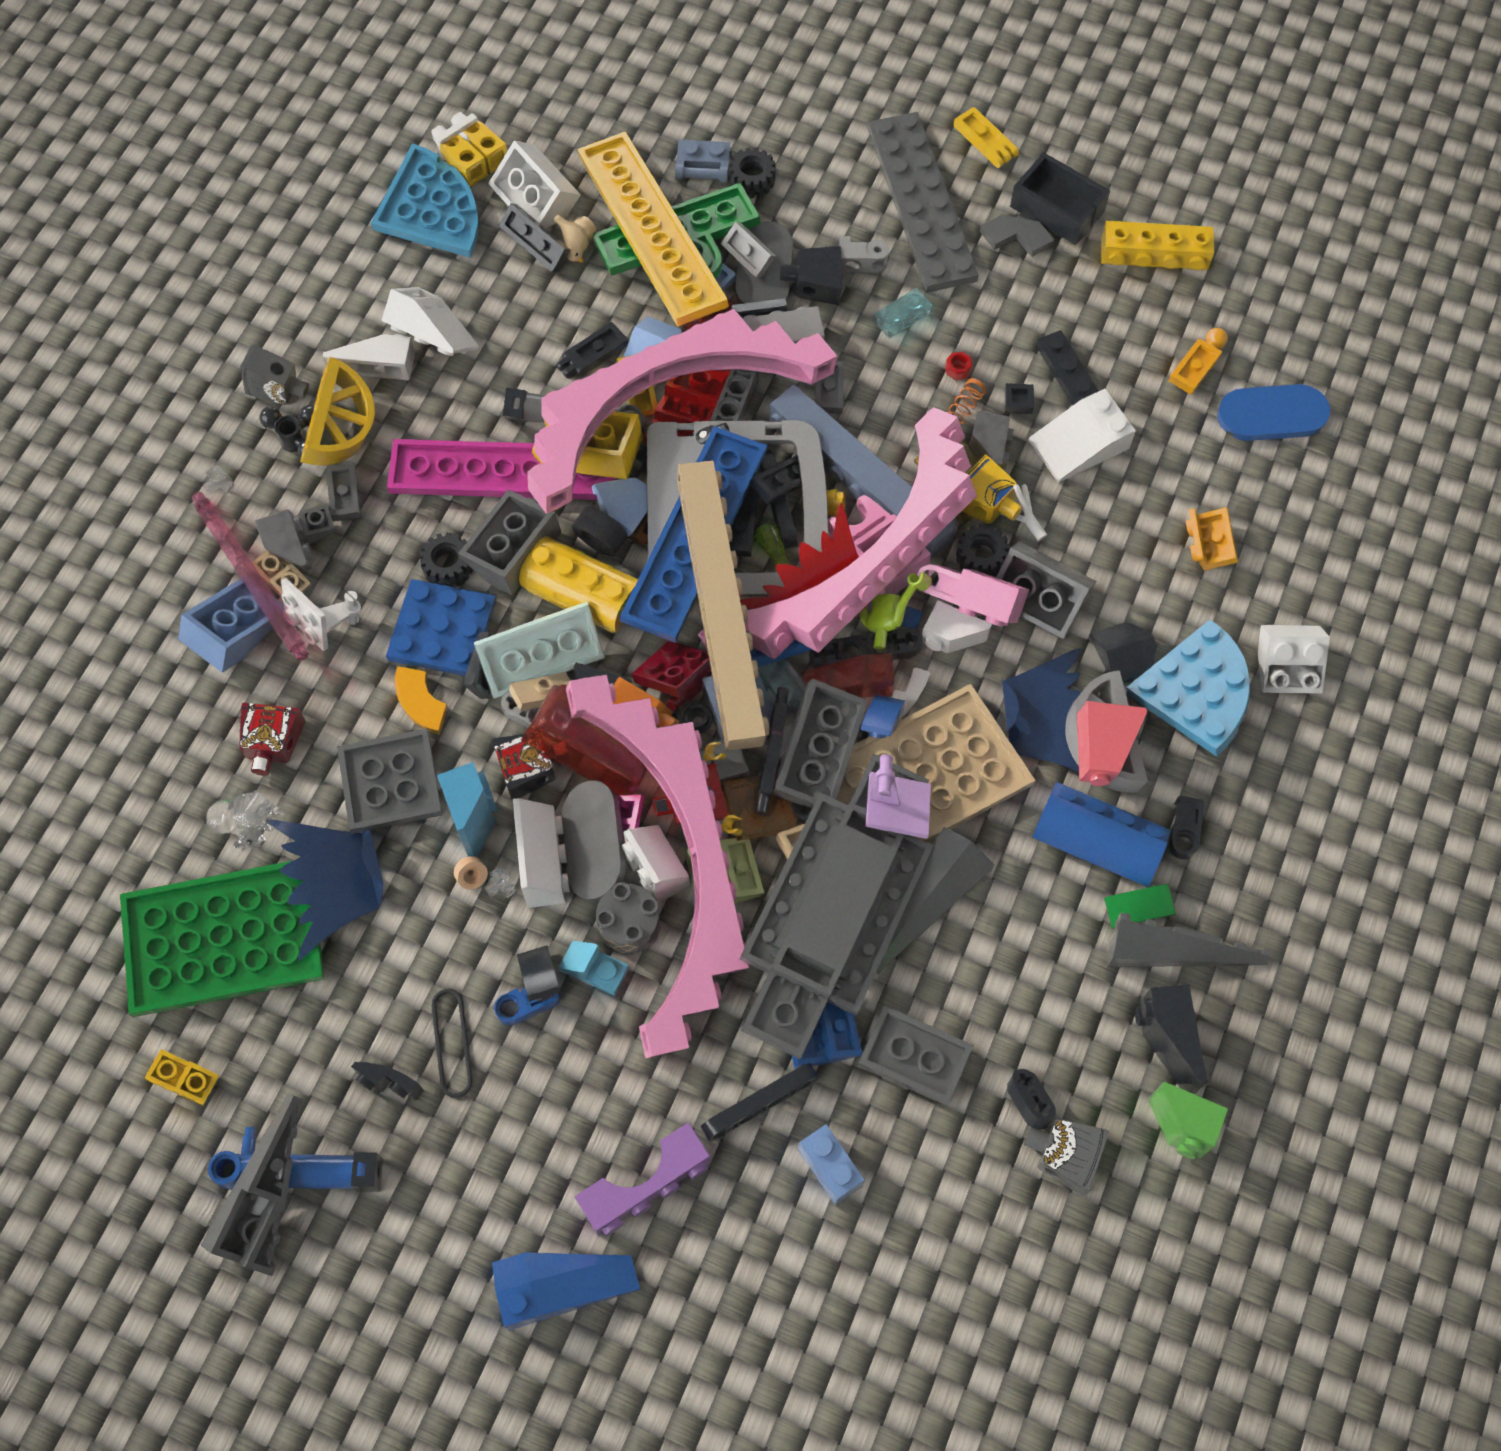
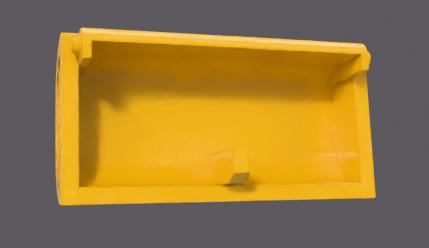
M544 536L535 544L519 572V583L522 587L526 588L527 592L562 609L587 602L595 625L611 633L619 631L623 623L620 622V615L638 579L615 569L613 566L596 560L549 536Z

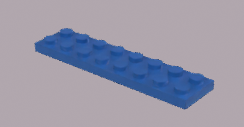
M713 426L696 462L714 461L715 471H720L722 478V489H719L720 498L725 497L727 504V515H724L725 524L732 525L748 492L751 479L756 475L767 452V445ZM680 495L620 615V622L676 643L698 597Z

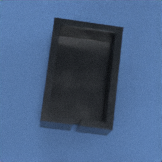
M1043 152L1014 185L1010 207L1031 220L1039 221L1043 227L1077 245L1089 231L1090 226L1092 227L1105 212L1111 190Z

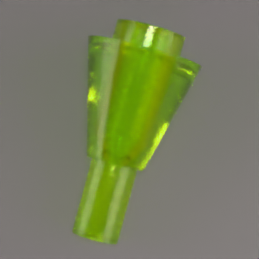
M770 523L759 527L755 531L756 535L753 537V540L776 564L790 565L784 555L785 551L778 525L771 526Z

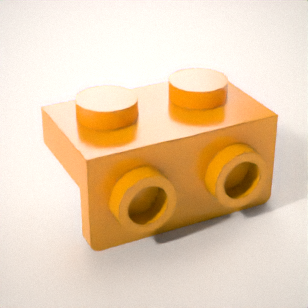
M1227 507L1198 514L1195 508L1189 509L1190 520H1186V526L1189 536L1194 537L1195 545L1190 546L1194 562L1199 561L1204 571L1238 563L1231 519Z

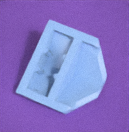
M647 316L634 327L623 357L635 355L649 346H655L667 340L673 335L681 334V329Z

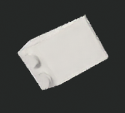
M1103 389L1077 402L1029 438V442L1059 483L1128 450L1136 430L1107 390Z

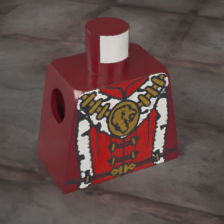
M242 702L239 746L247 759L253 760L252 773L268 776L272 762H289L305 724V719L299 708Z

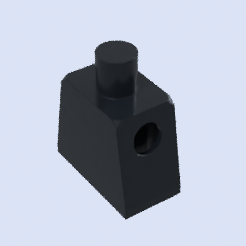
M841 246L800 249L797 252L795 265L781 264L780 281H795V295L798 298L838 305L843 289Z

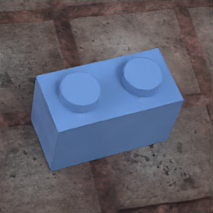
M827 1124L799 1142L798 1151L835 1206L863 1187L864 1178Z

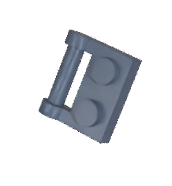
M679 139L675 180L683 181L684 178L719 180V183H727L730 142Z

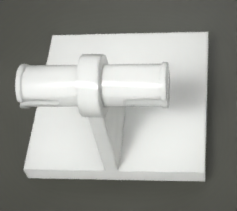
M287 578L281 581L283 592L281 597L284 602L285 611L283 614L290 625L301 629L309 643L312 645L316 644L323 651L328 649L327 633L345 620L350 625H355L356 622H359L358 614L361 611L359 601H357L358 596L356 592L348 591V594L345 593V602L319 609Z

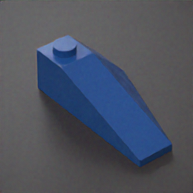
M524 1252L492 1262L496 1296L503 1325L508 1331L640 1290L633 1260L630 1255Z

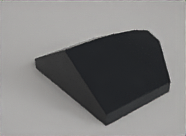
M1125 622L1090 634L1093 645L1107 673L1120 670L1123 683L1139 678L1153 666L1157 644L1150 631Z

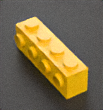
M1106 221L1101 236V264L1208 270L1214 255L1213 227Z

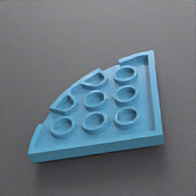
M412 143L371 221V227L374 231L471 258L477 242L479 223L474 196L461 173L454 166L451 167L441 160L440 155Z
M1212 620L1207 621L1126 687L1129 697L1216 757L1230 744L1238 733V727L1244 715L1247 714L1250 700V681L1244 656L1231 636Z

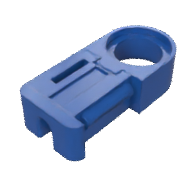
M516 988L501 995L496 1000L494 1011L501 1023L511 1026L558 1005L560 998L558 993H556L550 999L529 1002L526 989L523 988L519 992V989ZM513 1001L519 1006L517 1014L510 1018L504 1017L501 1014L502 1005Z

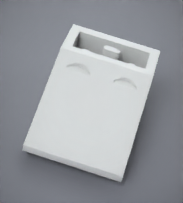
M419 287L390 290L382 321L390 324L392 330L402 334L409 333L415 336V341L426 345L433 344L438 347L437 350L440 353L453 356L454 353L466 354L467 351L478 350L479 345L441 297Z

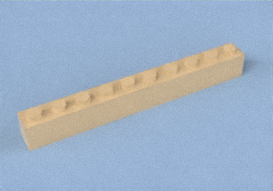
M714 461L678 464L676 479L726 751L761 747L766 735H769V723L767 717H762L760 707L764 706L763 692L761 688L757 689L755 679L758 678V666L756 660L751 661L750 651L753 650V640L751 633H746L744 623L748 622L746 605H741L739 598L743 592L740 577H735L734 569L737 568V556L735 550H730L729 542L732 541L731 525L725 524L724 515H727V504L725 497L720 498L719 489H722L720 471H715Z

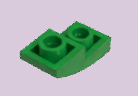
M1169 884L1104 897L1111 928L1115 929V922L1120 913L1130 914L1131 921L1138 923L1145 922L1148 919L1157 920L1177 915Z

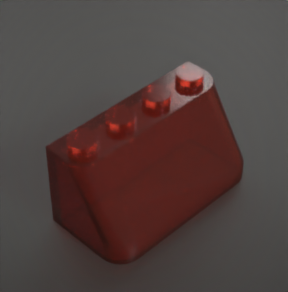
M567 685L552 686L523 735L521 742L590 781L602 782L617 795H633L647 772L645 765L621 742L603 729L581 717L572 718L566 693Z

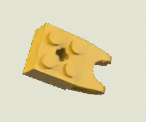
M617 411L610 414L588 441L577 466L576 473L627 480L643 440L639 415ZM534 444V446H533V448H532V454H533V456L535 457V459H536L537 461H539L540 463L543 464V462L540 460V458H539V457L537 456V454L535 453V444Z

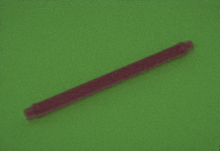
M202 492L193 494L192 501L195 504L196 511L289 652L294 654L298 661L307 659L309 652L306 649L304 640L211 500L206 498Z

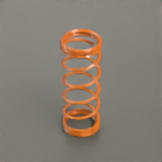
M969 379L965 385L966 388H963L960 391V396L955 398V404L949 406V412L947 413L960 416L963 419V422H960V424L965 423L964 417L956 412H951V407L955 405L962 414L971 415L970 410L966 406L956 404V401L961 397L963 402L969 407L975 408L977 406L972 398L962 395L963 390L967 389L973 398L982 399L987 390L985 385L977 379ZM969 383H975L980 386L983 393L971 388ZM963 397L970 399L974 402L975 406L969 405ZM957 405L966 408L969 414L962 412Z

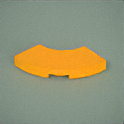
M397 666L395 689L403 710L416 725L423 729L427 728L431 733L440 735L448 709L447 704L436 700L428 692L426 687L427 673L425 671Z

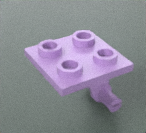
M888 754L881 755L880 769L876 773L870 772L866 827L927 839L929 836L931 784L895 777V772L892 770L893 757Z

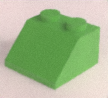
M1163 1082L1149 1099V1104L1168 1144L1177 1148L1176 1152L1190 1159L1201 1158L1216 1146L1228 1108L1167 1082Z

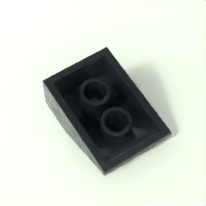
M1190 985L1150 988L1139 1002L1138 1007L1135 1008L1136 1024L1138 1027H1142L1143 1037L1179 1088L1196 1094L1207 1083Z

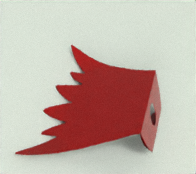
M842 502L839 505L833 539L825 531H822V552H819L807 543L801 542L799 546V559L802 568L788 564L776 565V571L784 587L763 585L762 588L770 597L740 599L741 605H746V608L751 610L789 599L823 583L859 558Z

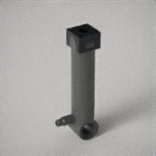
M506 388L502 416L512 421L545 423L542 417V397L546 395ZM631 404L621 405L615 410L617 412L638 414L642 432L645 430L646 418L637 406Z

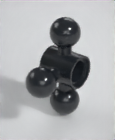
M314 405L304 406L299 413V420L291 415L282 416L281 412L275 407H265L260 412L259 420L265 428L275 429L280 445L285 451H298L299 456L302 457L306 441L302 430L310 425Z

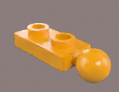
M1213 328L1206 334L1205 341L1198 338L1171 373L1168 382L1192 395L1220 359L1223 351L1219 349L1223 348L1228 341L1225 330Z

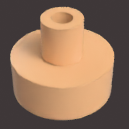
M475 856L461 859L454 868L455 879L462 888L468 890L480 887L488 875L486 866Z

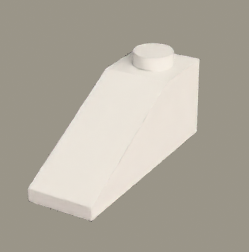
M383 334L323 352V360L326 366L330 356L351 367L359 376L410 380L415 351L411 337L400 334Z

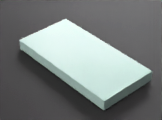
M587 602L474 642L493 698L503 696L508 692L510 683L568 672L574 669L576 662L587 665L605 658Z

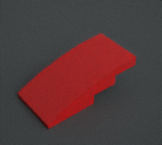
M707 370L669 379L665 385V393L655 409L654 420L651 424L656 422L694 423L710 421L731 370ZM677 430V437L689 436L694 433V430ZM647 432L644 435V445H647Z

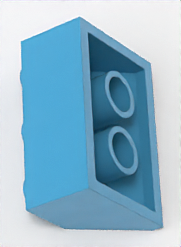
M474 762L438 774L437 777L467 856L478 858L495 825L492 812L498 810L484 771L477 772Z

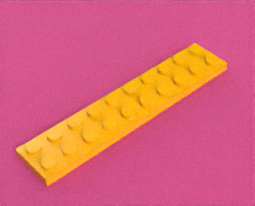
M623 132L577 149L581 162L677 327L729 307L727 297L627 133Z

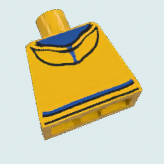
M985 454L967 473L971 478L977 496L962 512L987 524L992 523L1001 513L1014 521L1023 509L1021 505L1014 501L1016 493L1014 485L1017 483Z

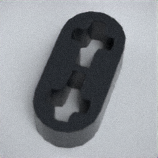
M1026 1069L1016 1070L1007 1083L1008 1094L1029 1126L1038 1130L1047 1128L1056 1115V1108L1034 1073Z

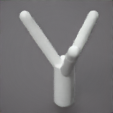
M1016 484L1014 485V490L1020 505L1023 507L1025 516L1019 515L1015 520L1025 523L1037 541H1041L1047 536V533L1033 515L1027 485L1023 484L1021 491L1019 485Z

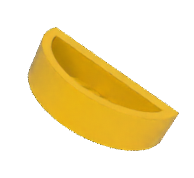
M331 356L322 374L300 460L302 463L323 466L337 464L349 459L362 446L374 421V401L368 386L356 371ZM335 384L342 388V390L333 393ZM351 397L359 414L332 404ZM330 415L360 425V432L347 441ZM324 426L337 444L320 445Z

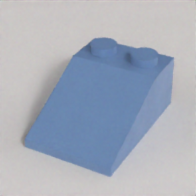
M244 576L181 615L178 640L223 673L244 659L284 617V604Z

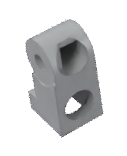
M839 236L838 246H841L842 273H877L886 268L889 247L882 240H873L869 243L851 242L850 236Z

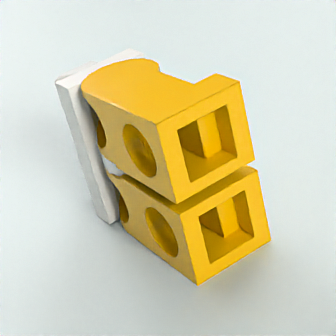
M459 112L451 120L452 127L446 129L439 125L432 129V136L437 144L440 157L446 160L450 166H454L464 177L469 187L487 177L488 172L493 173L497 170L507 153L506 143L482 122L478 121V118L473 113L466 116Z

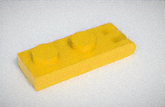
M975 107L954 119V127L995 167L1000 168L1004 163L1019 155L1018 148Z

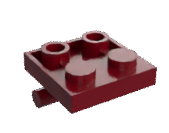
M668 641L632 673L636 684L672 695L673 697L667 701V706L670 710L675 711L685 701H691L702 690L703 679L712 676L708 652Z

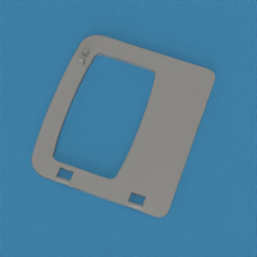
M782 420V422H656L648 427V558L679 498L676 479L678 464L695 463L705 445L699 444L695 439V435L700 429L725 422L728 424L730 432L759 443L792 444L795 446L802 481L804 543L822 552V531L828 534L826 483L818 432L812 425L804 421ZM765 429H782V435H765ZM677 430H694V436L677 437ZM777 572L735 573V577H740L743 592L739 597H770L762 588L763 585L784 587Z

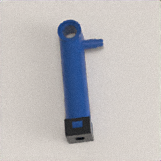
M255 1127L245 1128L241 1154L222 1151L214 1155L210 1160L208 1174L211 1180L224 1189L232 1190L254 1153L256 1144ZM354 1152L353 1155L291 1154L290 1156L293 1162L288 1188L354 1189L357 1192H380L383 1158L377 1152ZM235 1163V1171L232 1176L223 1178L222 1172L226 1165Z

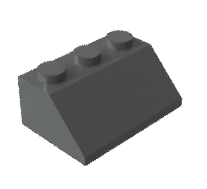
M508 489L459 551L458 555L490 585L513 596L520 587L519 572L521 566L535 544L544 536L556 539L561 533V528L554 511L546 514L538 503Z
M1020 541L1010 548L996 577L1029 589L1020 616L1062 639L1069 632L1097 582Z

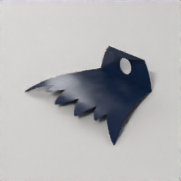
M1081 648L1074 649L1006 680L1002 678L1008 739L1018 755L1057 763L1079 772V766L1072 757L1067 744L1065 725L1069 709L1081 693L1080 691L1067 689L1080 675L1079 673H1067V671L1078 658Z
M279 820L267 821L275 829L294 840V842L282 844L281 847L292 854L300 856V858L293 860L280 869V872L284 875L304 881L292 892L287 903L291 905H311L299 920L300 925L313 922L301 946L299 961L339 928L369 912L380 909L383 879L370 830L351 834V832L305 824Z

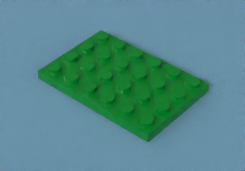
M292 861L120 894L129 1015L131 1017H138L325 980L320 943L300 961L298 960L301 946L313 922L299 924L301 916L311 905H291L287 903L289 896L296 887L304 882L288 877L280 872L283 866Z

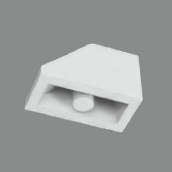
M937 601L923 628V643L934 651L954 652L986 642L992 624L975 616L961 613L957 608Z

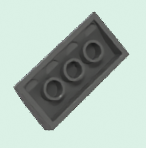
M812 679L806 685L775 777L772 795L813 808L820 792L836 800L868 701Z

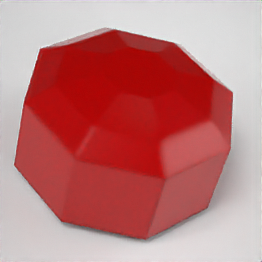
M964 352L951 353L946 359V374L952 379H966L972 372L973 364L971 357Z

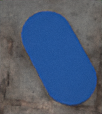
M1303 384L1241 388L1233 390L1224 396L1218 408L1217 418L1225 432L1229 431L1234 434V438L1243 441L1307 437L1316 434L1324 427L1330 416V405L1326 397L1319 390Z

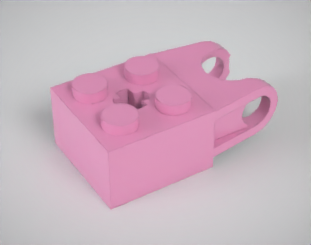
M865 495L859 497L856 504L863 522L857 525H849L859 557L877 542L897 518L894 514L890 515L875 501ZM835 517L828 519V534L831 539H833ZM924 548L878 594H896L908 586V576L911 573L917 575L920 568L929 565L931 553Z
M931 564L919 569L917 573L919 579L920 574L927 571V575L931 578V585L923 592L958 605L959 612L970 616L986 615V622L1001 627L1008 626L1009 623H1018L1029 589L976 570L963 569L960 572L946 566ZM935 573L939 577L936 586L932 583V577Z

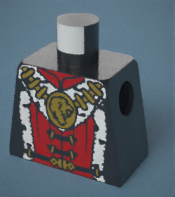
M541 732L492 739L512 801L553 782L556 777L552 764L569 759L563 741L546 747Z

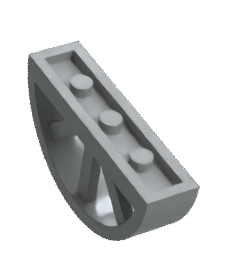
M1120 670L1105 673L1091 681L1069 709L1066 718L1065 734L1069 750L1078 766L1077 713L1085 705V702L1092 701L1129 706ZM1100 692L1102 700L1094 694ZM1137 737L1120 773L1110 784L1104 787L1119 792L1137 793L1148 782Z

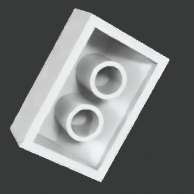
M515 140L488 183L508 206L510 203L518 204L546 229L556 223L554 218L557 215L563 218L567 217L580 197V193L536 145Z
M520 798L513 799L520 882L528 908L565 903L564 893L570 892L568 873L562 874L561 863H567L565 844L559 845L558 834H564L562 816H556L553 805Z

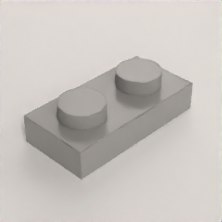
M740 222L734 223L721 243L757 278L763 277L776 257L771 250Z

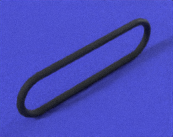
M443 989L434 995L431 1005L440 1085L442 1091L447 1096L459 1098L465 1096L470 1091L473 1081L462 997L457 991ZM446 993L455 995L459 1004L468 1078L466 1088L459 1093L450 1092L446 1088L436 1002L441 995Z

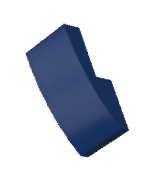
M876 695L866 712L861 730L868 731L869 735L875 738L891 736L897 728L899 716L904 712L906 700Z

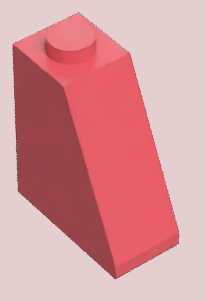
M1092 701L1085 703L1077 713L1079 781L1090 782L1093 786H1105L1114 780L1120 773L1147 714L1146 708Z

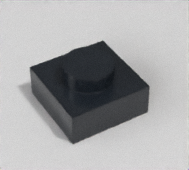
M1006 383L1004 389L1005 413L1033 414L1034 384Z

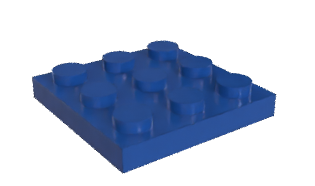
M411 579L386 653L387 660L465 676L473 655L474 642L477 641L480 632H487L496 604L495 595Z

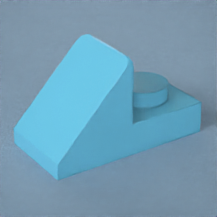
M572 941L558 970L615 996L629 970V965L600 952L599 945Z

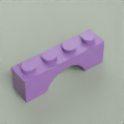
M689 1123L660 1140L662 1150L661 1162L656 1173L647 1182L635 1187H619L602 1178L574 1196L597 1236L605 1233L606 1236L614 1233L623 1226L621 1222L632 1213L634 1217L643 1214L651 1208L650 1202L660 1195L663 1198L672 1195L680 1188L678 1183L687 1177L693 1180L708 1170L706 1165L710 1163V1155Z

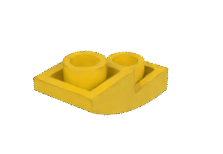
M160 1049L144 1079L204 1106L220 1075Z

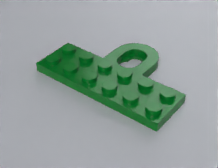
M741 183L671 206L697 250L702 252L701 256L715 279L722 271V258L714 240L725 237L735 222L742 223L747 229L761 224L760 216ZM619 225L593 233L594 244L611 276L642 266Z

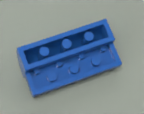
M1056 782L1032 838L1149 887L1166 849L1171 830Z

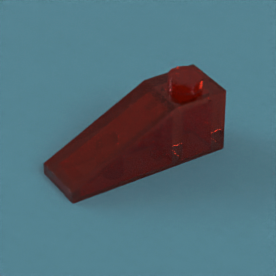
M892 653L861 655L801 672L803 694L806 685L812 679H815L860 698L875 697L876 695L891 696L895 683Z

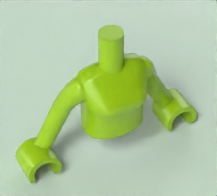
M922 572L919 579L918 575L911 573L908 576L909 586L902 597L896 594H878L872 599L870 612L866 607L859 613L865 627L870 631L876 632L874 640L875 649H885L887 632L895 630L902 625L906 606L915 590L925 591L931 585L929 575Z

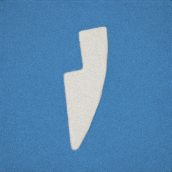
M914 668L906 692L894 690L892 698L906 700L904 712L899 716L898 721L907 714L919 698L929 678V671Z

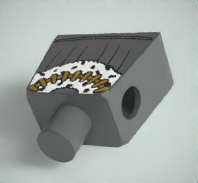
M251 344L240 365L245 394L282 405L288 403L292 394L301 398L306 397L310 383L296 378L295 364Z
M1055 1119L1049 1133L1030 1127L1024 1145L1042 1152L1037 1165L1039 1170L1078 1194L1085 1196L1090 1191L1109 1131Z

